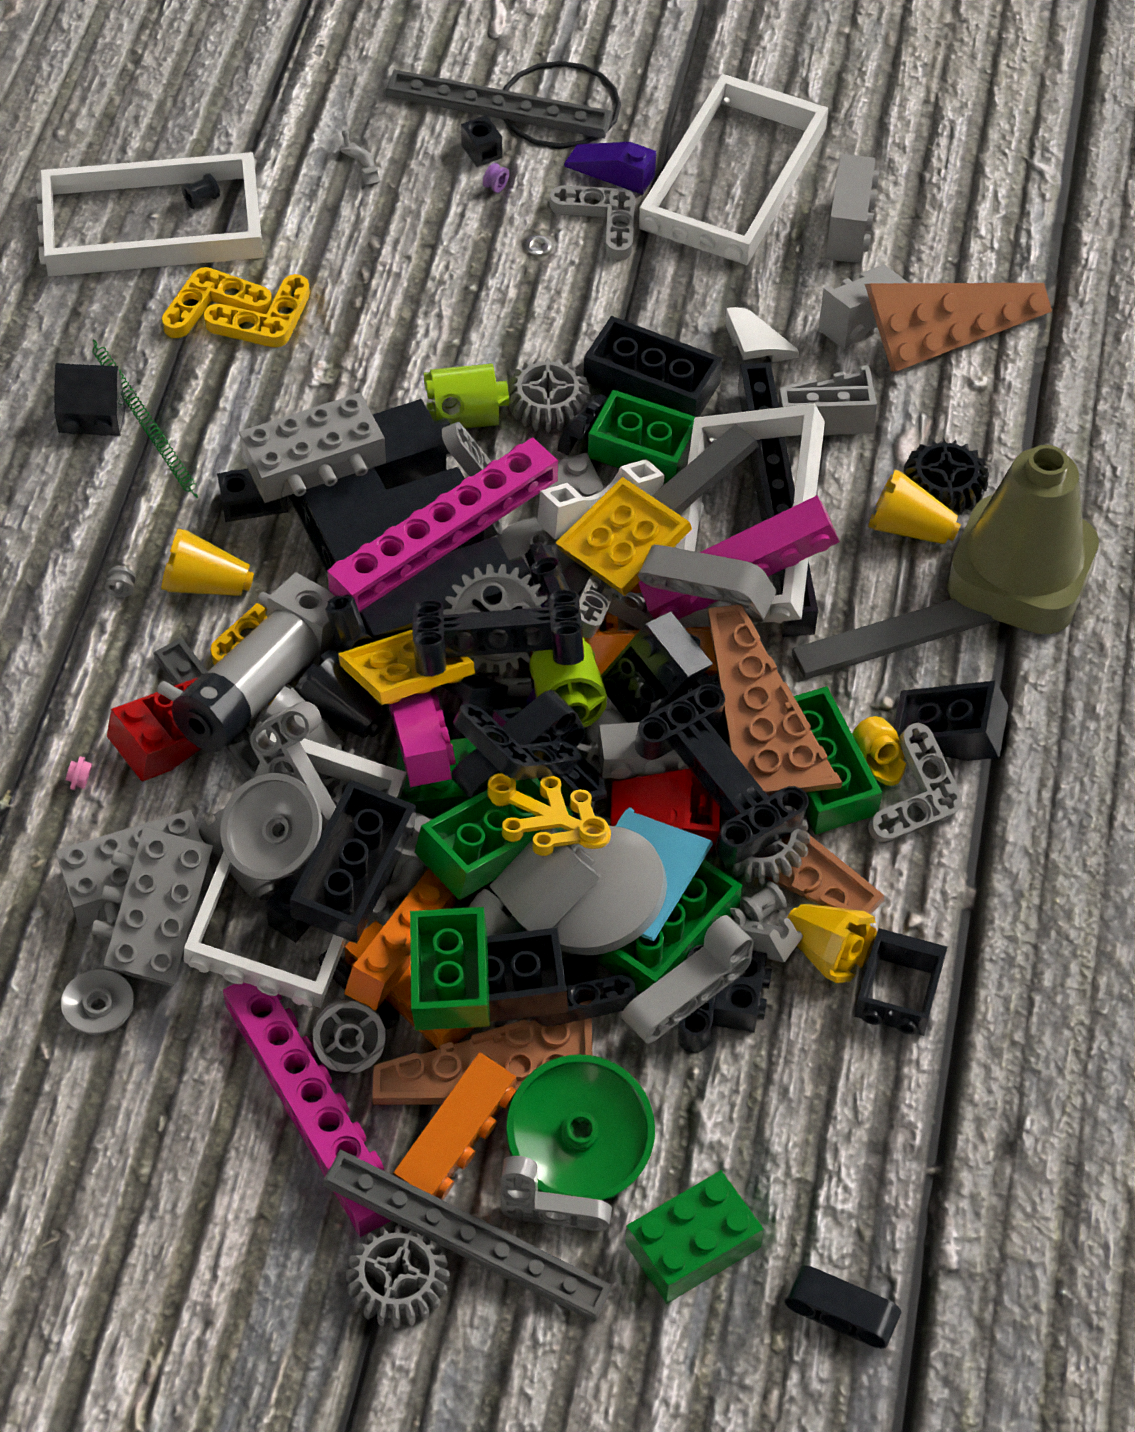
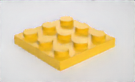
M622 477L555 543L562 553L626 596L641 581L638 574L651 546L663 545L674 548L692 530V526L687 519Z
M413 629L338 653L340 666L382 705L394 704L404 697L416 693H427L434 687L446 683H457L464 677L475 674L474 662L468 656L447 658V668L439 675L423 676L418 674L415 667Z

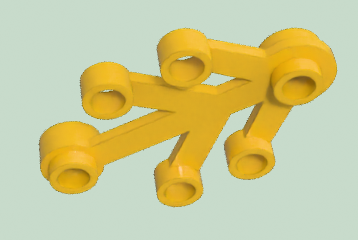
M503 773L495 774L488 780L487 794L492 803L497 806L512 804L537 816L523 819L515 817L505 819L502 823V836L507 841L515 842L520 840L524 832L559 827L568 830L554 834L539 832L533 836V852L539 856H548L554 851V847L580 844L588 849H600L605 847L611 840V830L603 818L594 815L591 807L592 796L586 790H575L570 795V808L572 811L579 813L580 820L568 815L561 794V780L558 777H543L540 781V795L548 799L550 806L516 791V780L507 777Z

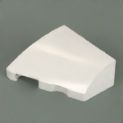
M739 307L726 309L725 325L733 345L738 346L743 360L769 355L773 363L799 357V351L795 346L753 312Z

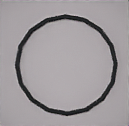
M566 61L538 63L518 72L503 88V90L508 91L520 77L542 68L563 66L582 69L599 77L612 90L616 107L608 131L617 122L621 108L617 88L603 73L579 63ZM503 119L517 136L539 146L561 149L576 147L577 144H588L599 139L598 137L590 136L580 141L565 143L537 140L519 131L509 119Z

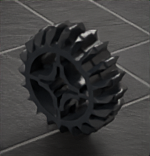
M944 438L939 443L930 439L927 446L919 444L916 451H911L904 465L903 472L907 477L959 515L965 509L972 511L975 503L983 499V495L988 487L989 472L988 468L985 467V459L979 458L978 450L969 451L968 443L963 446L958 445L956 439L952 443H946Z

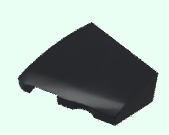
M599 394L587 399L563 431L558 443V452L569 455L578 439L582 440L584 436L589 437V432L607 401L606 396Z

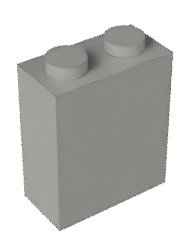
M552 828V829H545V830H541V831H540V832H548V833H550V834L558 833V832H557L555 829H553V828ZM532 840L489 885L516 920L527 930L553 928L599 880L600 876L591 867L595 861L582 848L579 847L576 850L575 847L578 844L554 847V851L550 855L539 856L533 852Z

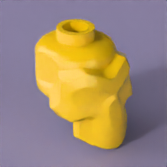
M868 717L855 727L852 735L875 779L885 785H897L901 781L906 769V762L903 760L905 756L900 747L897 731L882 717Z

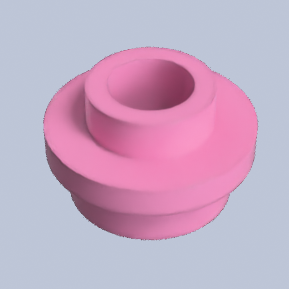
M80 756L78 762L71 761L66 781L71 782L70 789L76 790V787L81 789L86 787L92 763L86 762L85 757Z

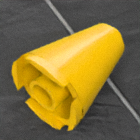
M896 469L893 470V474L890 475L876 503L877 511L875 515H871L868 523V528L939 544H945L948 539L954 541L961 526L960 523L956 522L957 514Z
M177 529L170 549L169 561L166 563L162 579V590L175 593L242 596L243 590L250 592L255 574L249 571L250 564L187 530Z

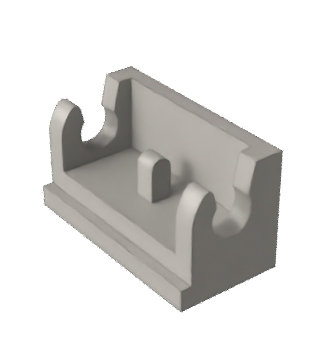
M730 908L731 915L735 918V923L753 939V951L767 953V959L785 962L803 937L800 931H796L793 923L788 918L779 917V923L783 926L781 927L747 920L740 909Z

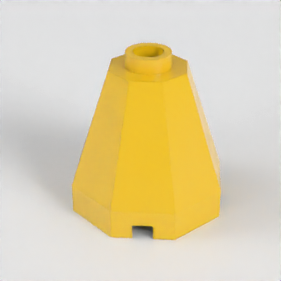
M800 904L798 908L792 909L787 916L793 923L796 931H800L803 935L797 947L827 979L835 983L850 982L856 975L850 972L855 964L862 968L867 962L877 934V929L870 925L871 923H876L874 916L860 910L812 904Z

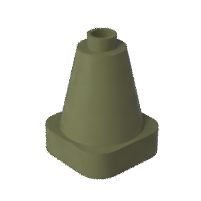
M1039 445L1023 451L1015 458L994 494L983 498L976 504L952 558L947 582V590L952 600L956 599L968 608L991 615L994 620L1037 634L1057 633L1071 623L1092 572L1099 547V537L1096 530L1087 521L1082 519L1079 471L1074 461L1062 449L1053 445Z

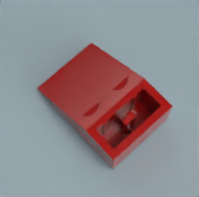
M198 678L191 679L174 687L184 692ZM158 692L112 708L110 712L107 738L142 782L172 771L201 749L190 742L177 727L171 709L173 701Z
M690 769L612 782L610 826H616L624 811L630 807L634 810V813L711 840L713 845L708 853H713L719 835L720 807Z

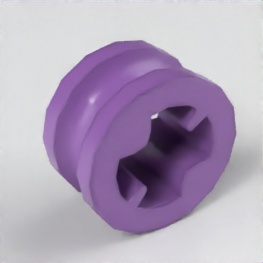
M492 163L483 176V186L486 188L492 187V190L496 193L501 192L507 184L509 170L505 167L500 168V165L497 163Z

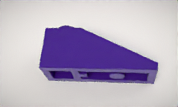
M633 142L577 144L565 161L564 167L643 195L655 177L656 151Z

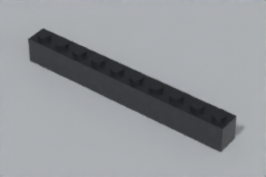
M771 362L740 364L738 393L742 412L779 408ZM785 437L756 440L759 447L750 453L762 522L792 508L794 504L795 486ZM809 560L802 619L780 623L782 637L815 635L818 607ZM785 569L771 575L773 586L776 589L775 595H782Z

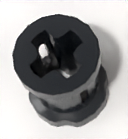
M210 173L205 174L202 180L193 184H183L181 188L184 199L191 209L198 208L199 203L205 200L220 197L219 186Z

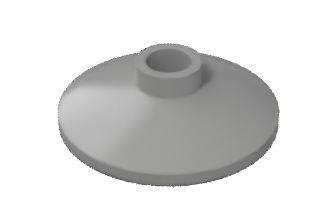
M94 969L76 976L66 986L61 998V1009L67 1023L75 1030L91 1035L105 1034L120 1027L130 1016L134 1005V995L129 982L120 974L106 969ZM97 1005L105 1006L103 1009L93 1010Z

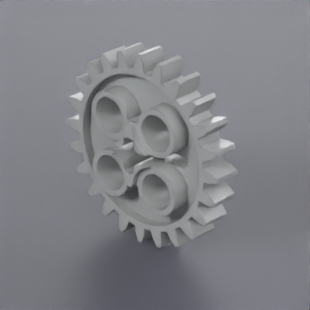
M488 564L486 574L483 575L478 567L474 568L475 578L473 580L464 574L462 580L465 586L462 587L457 584L452 586L458 595L445 598L453 606L452 608L444 609V615L484 612L473 605V599L480 601L490 611L512 610L516 606H523L526 609L541 608L540 604L547 599V596L537 597L535 593L541 585L536 584L530 587L528 585L531 577L530 574L526 575L523 579L518 578L519 568L516 567L511 574H507L506 565L501 564L498 573H495L493 566ZM493 585L500 588L502 591L500 603L491 604L485 599L484 593L488 586ZM536 627L527 628L525 631L536 632L539 629ZM494 630V631H492L491 633H492V634H495V633H504L505 631H503V630ZM466 632L457 634V636L462 638L469 637L471 635ZM528 652L468 656L475 659L474 669H478L483 662L487 663L488 673L492 672L495 664H499L501 672L505 673L507 663L509 662L515 669H519L518 658L521 657L528 663L531 658Z

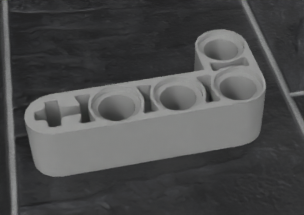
M663 545L651 546L638 574L642 582L654 588L728 602L731 605L742 604L751 622L754 623L764 621L776 594V589L762 568L753 563Z
M303 701L265 720L252 731L250 743L266 773H281L292 776L303 782L313 792L320 806L322 827L326 828L336 806L300 743L319 726L321 715L314 704ZM295 715L300 716L304 720L305 728L296 723ZM266 730L271 731L275 735L276 742L271 741L267 737ZM283 761H287L292 765L294 773L286 770Z
M728 915L718 918L705 934L704 947L634 998L623 1010L622 1019L645 1043L654 1042L746 971L752 959L753 939Z

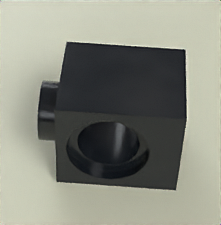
M487 115L461 124V146L476 167L503 158L502 135Z

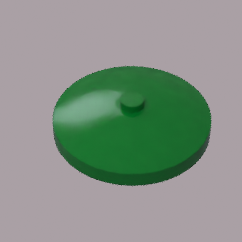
M567 1055L542 1064L521 1083L508 1110L506 1140L511 1156L527 1157L537 1163L538 1191L606 1201L619 1195L632 1185L647 1165L654 1146L655 1120L645 1091L625 1069L597 1056Z

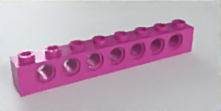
M533 437L523 444L516 445L509 453L498 460L491 461L486 468L477 474L465 478L457 487L447 493H442L435 501L423 509L414 511L409 518L400 524L388 528L383 535L372 542L363 544L346 559L337 561L327 570L329 591L334 596L351 595L355 599L360 612L539 494L541 490H545L557 482L558 460Z
M245 982L243 984L234 983L222 989L228 1012L324 1177L340 1149L384 1171V1166L376 1151L369 1152L364 1142L367 1139L358 1121L352 1123L346 1114L349 1112V1107L340 1092L335 1094L330 1087L332 1079L324 1064L318 1066L314 1060L315 1050L306 1035L301 1037L296 1030L299 1025L293 1011L290 1008L284 1009L280 1003L282 995H267L259 991L257 986ZM261 1012L270 1013L268 1016L265 1017L256 1016ZM276 1040H285V1041H287L286 1043H284V1044H282V1045H273V1044H272V1043H273L274 1041H276ZM293 1068L304 1069L302 1072L297 1074L289 1073V1071ZM317 1096L321 1098L320 1100L313 1103L305 1101L308 1097ZM327 1125H335L338 1127L336 1130L331 1132H326L322 1130V1128ZM334 1192L359 1237L392 1221Z

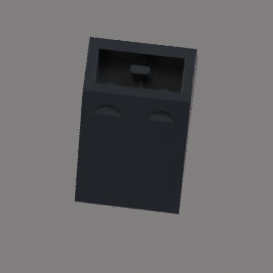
M669 612L646 623L601 674L607 697L628 723H636L666 706L669 701L678 699L699 680L713 663L674 614Z

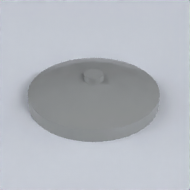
M609 826L611 840L605 847L588 849L580 844L575 847L576 850L579 847L582 848L595 861L591 867L600 878L553 927H558L562 951L578 955H597L617 950L637 939L657 918L666 897L667 876L657 851L643 836L626 828Z

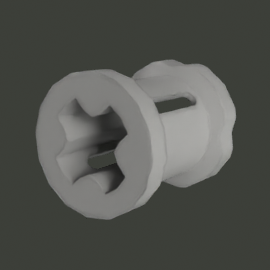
M771 881L764 884L763 890L750 898L744 897L740 901L741 909L747 919L763 923V918L775 910L781 911L787 907L782 891Z

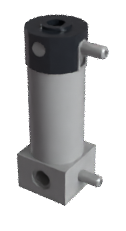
M295 572L271 595L265 592L258 594L256 601L267 608V618L207 673H204L194 681L184 692L166 681H162L157 687V692L173 701L171 708L173 719L183 735L198 748L208 752L220 751L249 725L250 720L273 700L286 684L292 682L306 667L309 668L312 664L316 666L322 664L325 661L321 657L323 653L330 649H335L341 653L333 645L334 632L325 611L328 605L327 601L335 596L326 588Z

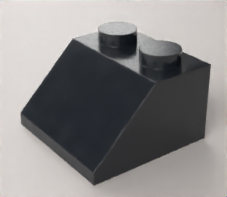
M56 363L54 414L58 433L121 436L126 406L119 367Z

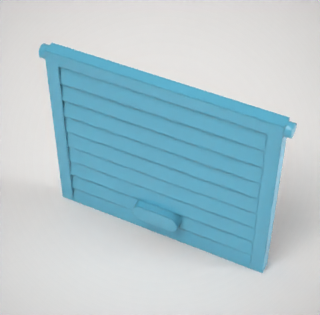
M629 807L624 811L616 826L632 830L648 840L657 851L667 876V892L662 909L651 926L640 935L654 941L713 843L709 839L634 813V810Z

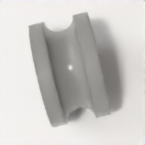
M113 567L108 570L105 590L116 597L130 596L134 591L135 573L125 567Z

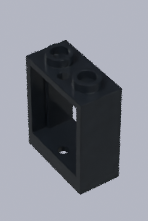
M878 928L854 1017L861 1018L866 1023L872 1025L882 1024L897 1028L904 1034L924 1036L948 947ZM880 960L931 973L921 1012L869 998Z

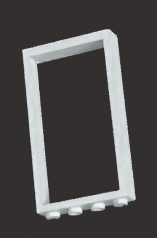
M722 74L642 203L639 214V229L748 265L826 129L828 107ZM721 104L805 131L745 236L659 207Z
M253 152L41 170V182L36 183L38 200H42L41 204H37L39 222L43 221V225H38L39 242L44 243V246L39 247V259L41 265L46 264L48 277L264 258ZM207 173H210L216 181L244 179L249 229L247 232L55 248L53 195L195 183L202 180L203 176Z
M815 403L694 418L688 464L735 424L756 440L802 435L793 507L816 496L825 421ZM703 495L680 514L690 522L692 530L676 545V548L695 552ZM809 557L785 569L782 595L774 596L765 619L761 623H782L783 621L802 619ZM717 601L705 609L698 610L681 618L679 622L683 627L710 626L708 608L731 606V603Z
M272 733L270 740L276 742V737ZM307 739L300 741L316 772L347 782L351 779L400 799L404 789L406 772ZM261 762L254 777L267 774ZM223 851L185 944L184 962L188 963L190 967L198 969L199 972L206 973L212 971L221 974L224 979L231 983L243 984L245 982L257 986L259 991L267 995L276 996L280 994L291 998L294 1003L300 1006L304 1004L308 1007L313 1005L321 1008L346 939L333 934L316 982L201 943L232 867L231 862Z

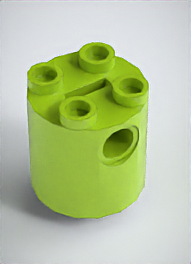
M492 363L430 369V372H423L427 398L432 399V402H426V408L433 421L446 418L450 425L459 422L464 428L499 425V406L509 405V391L507 381H496Z
M584 637V659L575 665L568 666L555 663L552 650L532 651L529 670L534 680L536 697L545 691L554 690L577 713L584 727L592 725L602 716L607 707V694L600 671L595 662V653Z

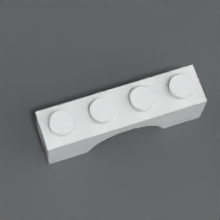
M644 459L621 466L615 478L605 489L589 497H582L568 483L541 490L537 523L554 539H558L622 477L652 496L663 486L665 475L651 462Z

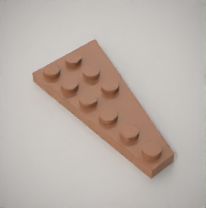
M1044 283L865 284L891 372L902 370L1052 312Z
M742 604L708 608V619L719 686L725 694L723 710L729 746L732 752L768 796L788 786H796L805 792L841 788L842 781L837 772H834L828 762L827 754L815 739L810 730L809 722L788 685L780 677L774 660L767 654L760 641L761 637Z
M591 1000L584 1001L579 1004L588 1005L591 1003ZM592 1018L551 1027L542 1026L536 1020L529 1022L521 1020L472 1035L470 1040L454 1045L452 1042L439 1045L437 1050L421 1055L412 1053L373 1065V1105L443 1104L479 1052L516 1076L515 1089L517 1090L530 1073L550 1060L567 1055L581 1054L593 1056Z

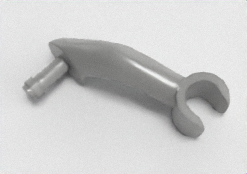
M343 129L341 133L344 144L339 146L341 152L361 161L365 168L361 169V175L365 186L380 183L377 172L378 166L374 164L371 154L355 143H350L349 131Z

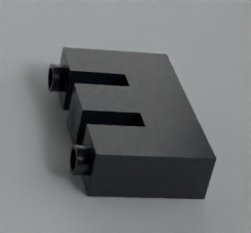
M422 399L373 414L385 438L386 463L372 468L369 467L367 473L363 476H357L354 473L337 479L336 484L332 486H327L324 483L306 489V493L302 496L288 495L327 575V570L337 561L346 559L363 544L370 543L383 535L388 528L400 524L409 518L414 511L423 509L435 501L439 495L449 492L460 485L465 479L458 466L447 470L446 458L452 455L444 444L442 428L450 425L449 421L446 418L433 421ZM483 530L359 613L367 634L373 637L374 641H378L412 630L413 606L418 602L435 600L443 604V609L452 608L453 605L446 601L445 598L458 595L452 586L457 584L464 587L465 584L462 580L464 574L472 580L475 578L474 568L478 567L484 575L486 574L488 564L493 566L495 573H498L501 564H505L507 574H511L516 567L519 568L518 578L523 579L528 574L531 575L530 570L521 556L508 559L497 537L484 540ZM532 576L528 582L530 587L534 586ZM488 586L484 593L485 599L491 604L500 603L502 591L497 586ZM477 599L472 600L473 605L484 612L490 611ZM516 606L512 610L522 609V606Z

